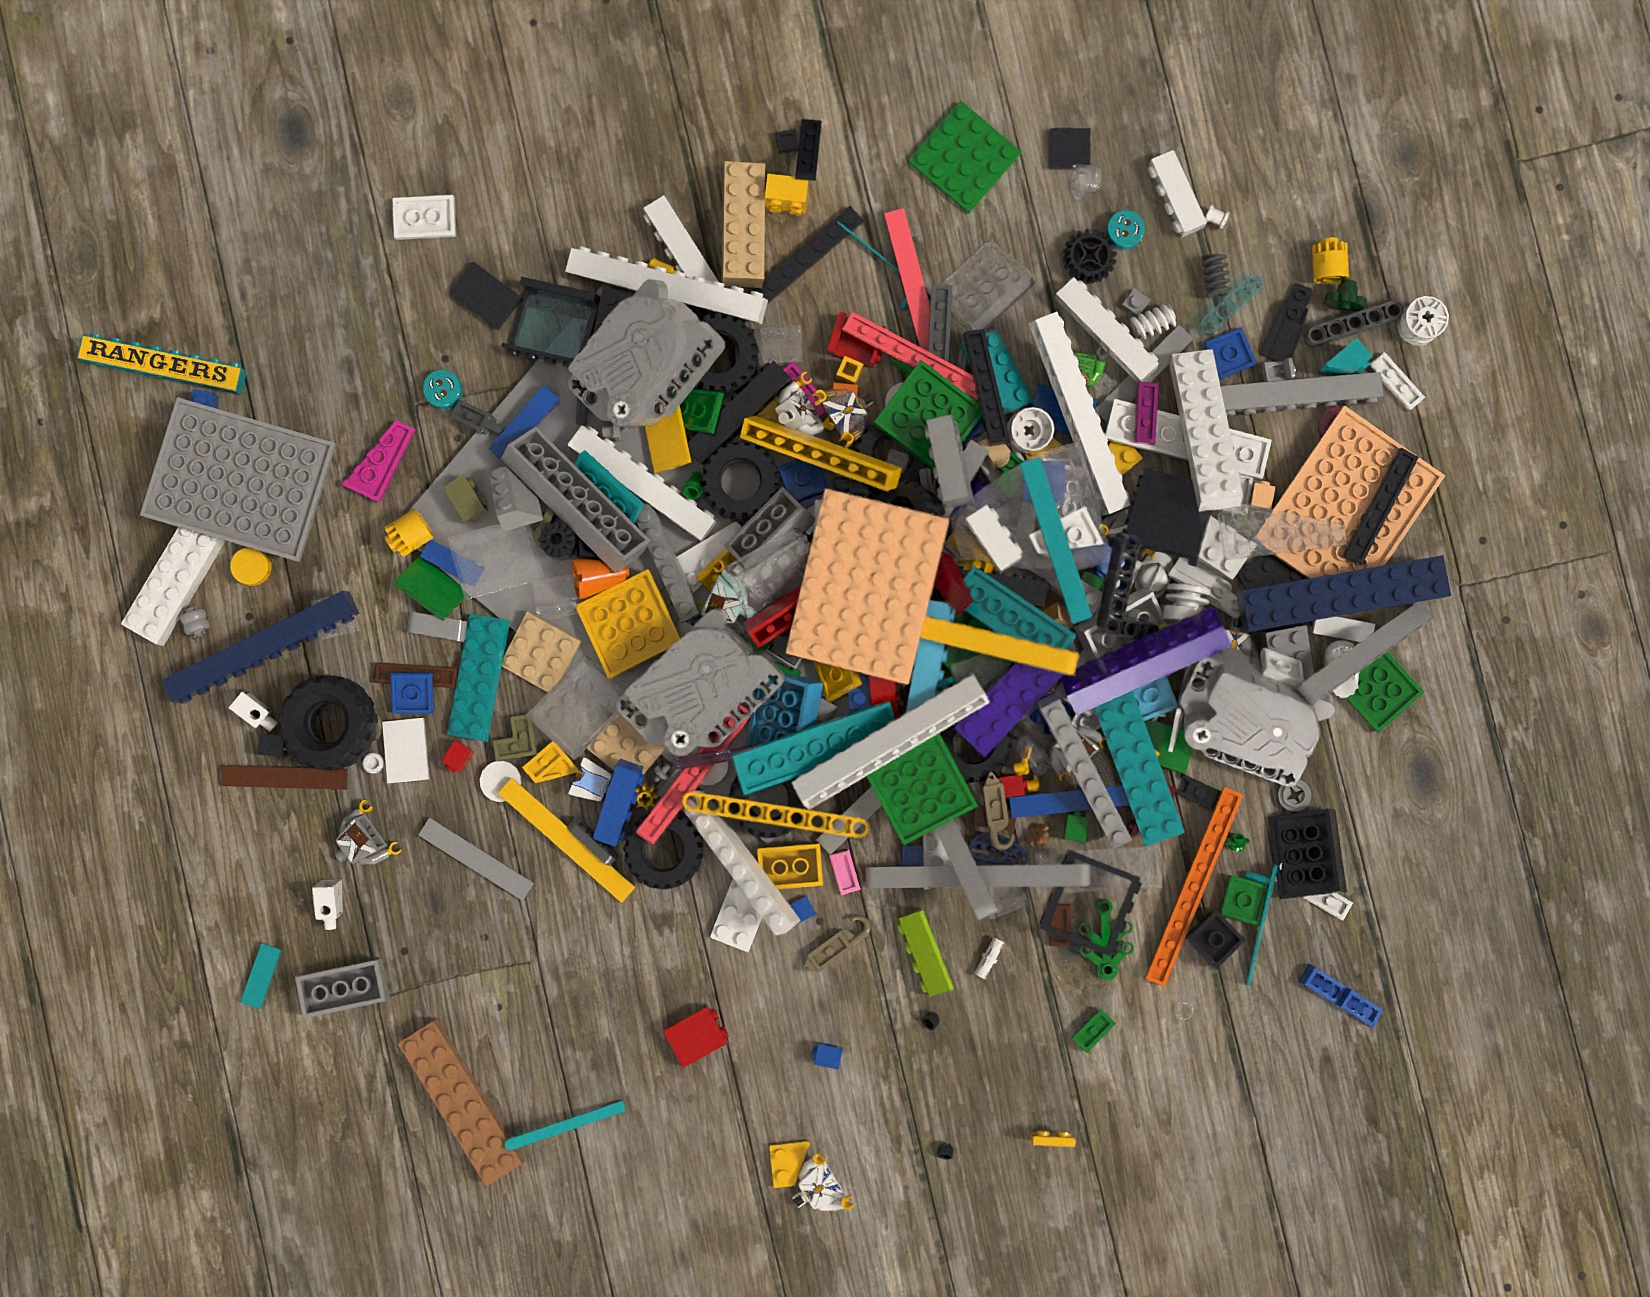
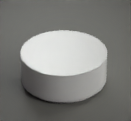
M369 753L363 759V768L368 773H379L384 767V759L380 754Z

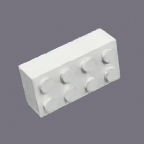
M1210 516L1198 561L1213 569L1230 582L1237 575L1255 548V545Z

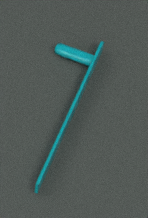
M839 221L837 222L840 226L847 230L852 237H854L857 241H859L862 245H864L867 249H869L872 253H874L877 257H879L882 261H884L887 265H889L892 269H894L897 273L900 274L898 268H896L893 264H891L888 260H886L883 256H881L878 252H876L873 248H871L853 232L847 229ZM926 291L927 297L931 299V295ZM906 297L899 305V308L903 311L909 307Z
M1274 865L1271 877L1246 871L1244 875L1248 880L1269 885L1246 986L1251 985L1278 865Z
M621 1100L524 1134L520 1129H515L513 1132L514 1137L507 1139L504 1146L507 1150H514L625 1112L624 1101Z

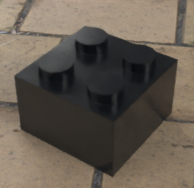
M1212 909L1185 937V940L1214 969H1218L1246 941L1215 909Z

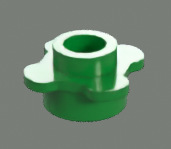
M1232 833L1230 838H1226V843L1231 850L1242 852L1245 849V845L1250 843V840L1242 834Z

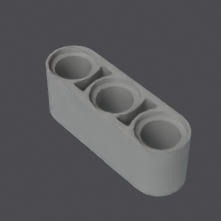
M409 612L406 632L464 642L468 622L450 618L442 621L437 616Z

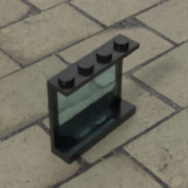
M521 277L519 285L525 291L509 344L502 343L501 347L507 350V354L519 357V354L525 355L526 359L532 361L542 359L544 363L555 366L556 363L563 364L562 367L569 369V365L581 353L592 336L601 297L594 292Z

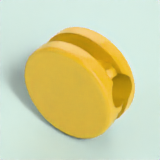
M245 547L233 555L230 562V570L238 582L248 586H257L269 578L272 564L265 552Z

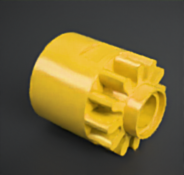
M1330 237L1321 239L1320 243L1313 245V282L1333 284L1349 279L1347 243H1344V241L1339 242L1338 238Z
M416 508L384 527L388 533L384 538L394 553L399 551L403 557L434 538L433 533Z

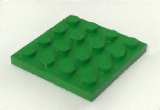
M960 101L912 155L908 163L970 214L1021 156L1022 151L965 103Z
M920 360L874 421L873 425L933 470L936 464L934 459H931L929 447H932L929 439L927 440L925 434V427H928L926 420L952 415L957 421L962 443L982 414L978 402L924 361Z
M940 733L867 775L903 845L978 806Z

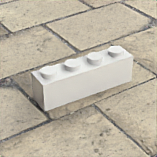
M1174 150L1151 159L1148 167L1149 175L1152 179L1155 178L1157 192L1165 200V210L1168 215L1171 214L1174 220L1173 227L1176 233H1180L1182 238L1203 229L1207 224L1206 219Z

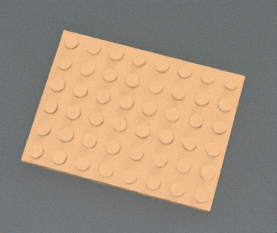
M1344 405L1263 522L1252 541L1307 579L1384 566L1445 475L1419 458L1363 564L1358 565L1342 556L1399 448L1409 451Z
M825 489L786 653L909 684L949 519Z

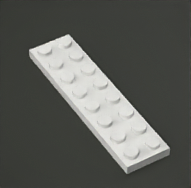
M1118 399L1113 400L1105 431L1108 441L1188 461L1179 415L1157 410L1156 443L1154 445L1134 443L1136 404ZM1229 429L1238 473L1262 480L1272 440Z

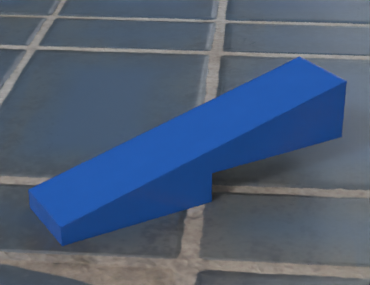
M543 385L489 447V450L501 460L508 444L535 426L537 427L559 404V397Z
M1308 964L1298 981L1374 1028L1384 1011L1313 965Z

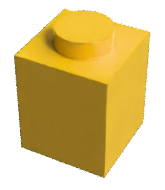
M844 356L836 374V379L846 384L856 385L863 370V363Z

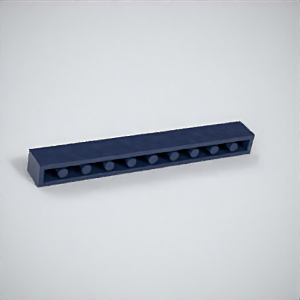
M341 591L163 679L162 682L172 703H188L193 700L192 696L206 694L210 692V687L214 685L217 687L228 683L227 679L233 676L235 678L246 674L245 670L251 667L252 669L264 665L263 661L269 658L270 660L277 659L282 656L281 652L287 649L289 651L295 650L300 647V643L304 641L311 642L317 639L318 634L322 632L329 633L337 629L336 625L350 623L355 620L354 616L360 613L350 591Z

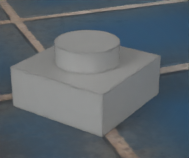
M1134 288L1122 304V307L1137 317L1145 309L1150 299Z

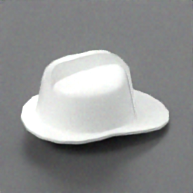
M1155 552L1152 560H1150V555L1146 556L1134 582L1137 591L1141 588L1154 592L1156 598L1165 592L1171 580L1168 574L1174 566L1171 558L1162 552Z

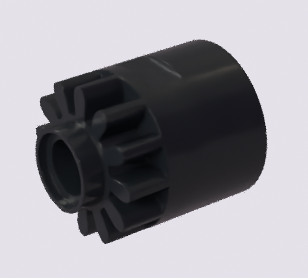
M556 521L552 524L548 523L544 529H541L542 533L539 537L540 547L550 558L563 561L575 554L577 536L565 523ZM562 537L561 543L554 545L555 539Z

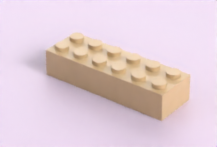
M725 161L722 171L721 283L725 284L724 286L762 288L764 282L765 163Z

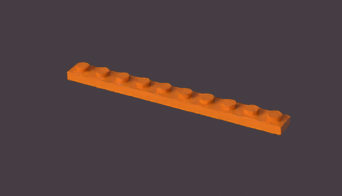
M1223 786L1145 975L1146 980L1165 987L1244 796L1243 794Z

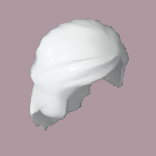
M1344 640L1331 643L1324 652L1325 667L1353 648L1354 645ZM1359 672L1334 689L1335 696L1347 698L1355 694V690L1358 689Z

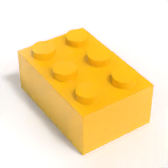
M820 843L757 849L758 864L777 889L823 886Z

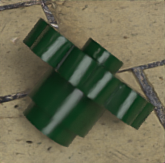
M1344 279L1340 281L1337 292H1330L1325 295L1324 304L1341 311H1362L1366 308L1367 299L1364 296H1357L1358 287L1356 281Z

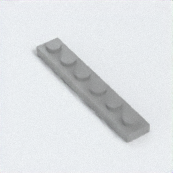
M647 503L643 506L636 522L639 529L651 540L647 547L681 623L687 622L702 613L657 512L652 505Z

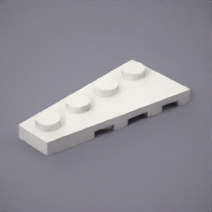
M736 521L677 556L693 594L702 586L696 576L726 548L724 545L742 528Z

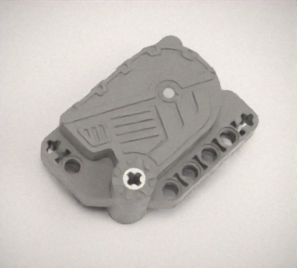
M648 279L643 282L633 297L621 301L609 313L598 331L592 335L581 353L569 365V371L573 375L568 381V386L571 392L602 421H611L616 426L622 427L653 426L661 418L670 417L722 353L725 343L723 338L707 323L699 321L697 315L684 303L668 299V289L665 282ZM699 357H701L700 365H698L697 363ZM676 390V395L673 397L672 394ZM594 394L597 396L596 402L593 399Z
M715 608L701 618L660 659L653 663L647 669L648 671L638 678L618 699L616 707L620 714L648 743L652 745H665L672 754L683 756L691 753L698 746L715 747L722 743L784 683L785 676L767 655L754 653L749 641L738 630L727 625V614L725 611ZM770 674L772 676L777 675L779 677L777 682L768 687L766 684L772 679ZM756 688H761L764 691V698L760 699L755 696L754 691ZM629 700L631 702L630 707L625 708L624 705ZM740 703H747L749 705V712H742L739 707ZM638 708V711L631 715V712ZM638 714H643L646 717V724L638 722ZM726 717L733 718V727H728L725 724ZM711 731H716L719 734V741H713L710 738Z
M1231 648L1224 649L1193 663L1180 689L1185 740L1189 746L1196 750H1202L1203 754L1208 758L1288 787L1296 785L1307 765V757L1312 754L1319 740L1320 728L1318 721L1327 719L1334 714L1333 700L1331 695L1327 694L1315 704L1310 705L1298 692V687L1264 676L1260 659L1244 655ZM1198 677L1202 678L1201 681H1195L1194 679Z

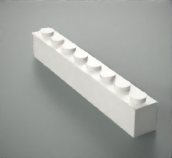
M582 425L568 443V447L578 455L586 450L634 495L645 503L652 505L655 510L700 542L706 538L716 524V521L713 519L714 515L706 509L701 511L696 507L698 503L680 496V490L673 485L670 488L663 483L665 480L656 473L652 476L647 472L648 468L638 461L636 464L631 461V455L624 450L619 452L613 448L615 444L609 439L605 438L602 440L597 436L598 432L592 427L588 426L585 428Z
M703 790V791H694V792H696V793L706 794L704 790ZM691 795L687 800L688 806L691 808L698 805V798ZM709 800L708 808L711 811H716L717 807ZM683 806L682 810L775 935L785 934L800 921L799 917L726 819L719 815L689 811Z

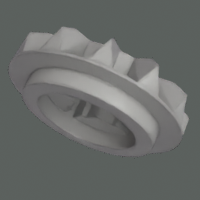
M1300 779L1294 786L1281 785L1277 794L1279 803L1286 810L1293 812L1305 809L1311 801V790ZM1291 789H1293L1294 792L1302 791L1297 796V801H1295V799L1287 800V798L1291 795Z

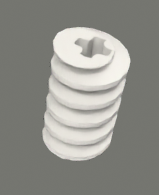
M1167 303V306L1162 304L1160 309L1155 307L1152 309V312L1146 311L1145 316L1139 314L1137 319L1131 317L1130 323L1135 336L1139 338L1141 335L1146 340L1147 332L1153 337L1154 329L1160 334L1161 326L1166 330H1169V323L1176 327V317L1172 307Z

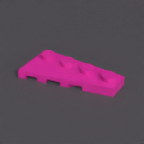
M396 420L342 485L380 503L416 430Z

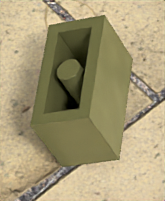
M463 474L442 487L464 523L469 524L488 512L485 508L488 504L482 494L478 496L474 489L477 486L471 477L467 479Z

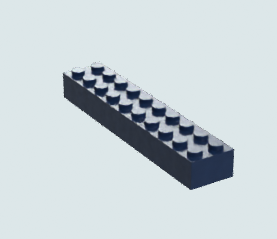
M1444 555L1242 590L1236 592L1243 633L1445 598L1451 596Z

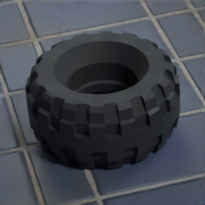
M334 675L308 678V680L296 685L292 693L286 696L282 703L284 707L282 713H279L278 720L281 723V730L279 731L281 741H284L288 753L304 766L326 771L350 767L368 753L372 741H375L377 735L376 723H378V714L375 713L374 709L375 704L372 698L365 692V689L350 679ZM333 703L343 710L346 725L341 737L335 742L329 743L323 741L318 736L315 720L322 707Z

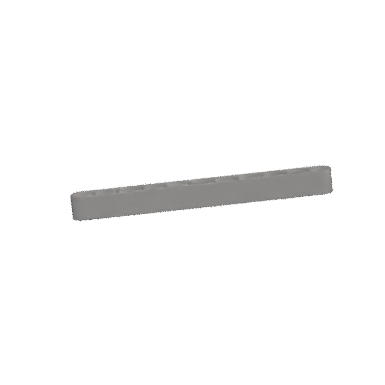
M1090 865L977 866L987 887L1090 886ZM953 866L865 867L866 888L962 887Z

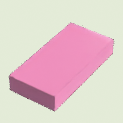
M846 850L829 855L840 895L861 890L850 851Z

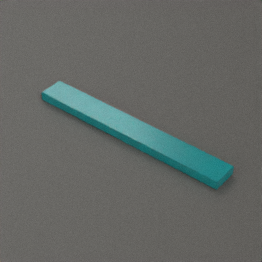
M1041 458L1021 463L1019 465L1071 623L1074 624L1092 618Z

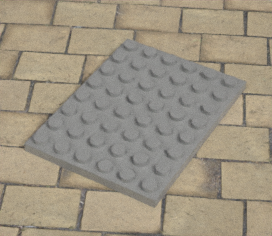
M177 397L140 516L300 562L337 444Z

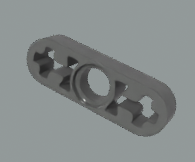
M574 817L567 825L568 830L604 864L611 866L617 860V852L609 844L593 839L595 831L582 819Z

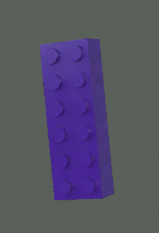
M1013 661L984 692L990 703L954 723L952 727L980 755L985 757L1064 673Z

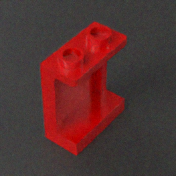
M839 312L827 348V354L842 359L846 356L863 363V366L874 368L875 363L879 364L882 352L844 332L842 328L848 317L847 313Z
M708 1005L663 1031L683 1068L728 1043L726 1038L729 1035L725 1027L719 1026L716 1021L719 1017L715 1009H710Z

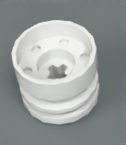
M1423 296L1414 300L1404 309L1403 314L1398 318L1397 328L1400 336L1406 342L1412 345H1425L1445 330L1448 325L1449 314L1446 306L1435 297Z
M1039 408L1023 409L1011 416L1006 424L1010 437L1009 445L1017 452L1027 454L1038 451L1047 446L1053 438V421L1048 413ZM1029 427L1031 429L1029 431L1030 434L1026 436L1024 434L1025 429Z
M1189 583L1168 584L1167 591L1175 594H1167L1165 598L1174 602V605L1164 606L1162 620L1177 623L1185 617H1191L1202 610L1199 609V606L1209 605L1208 600L1200 597H1209L1211 591Z

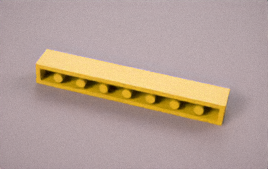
M758 416L744 418L740 434L742 439L885 491L897 488L901 467Z

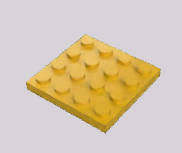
M649 569L575 605L603 669L610 680L665 653L675 642L681 639Z

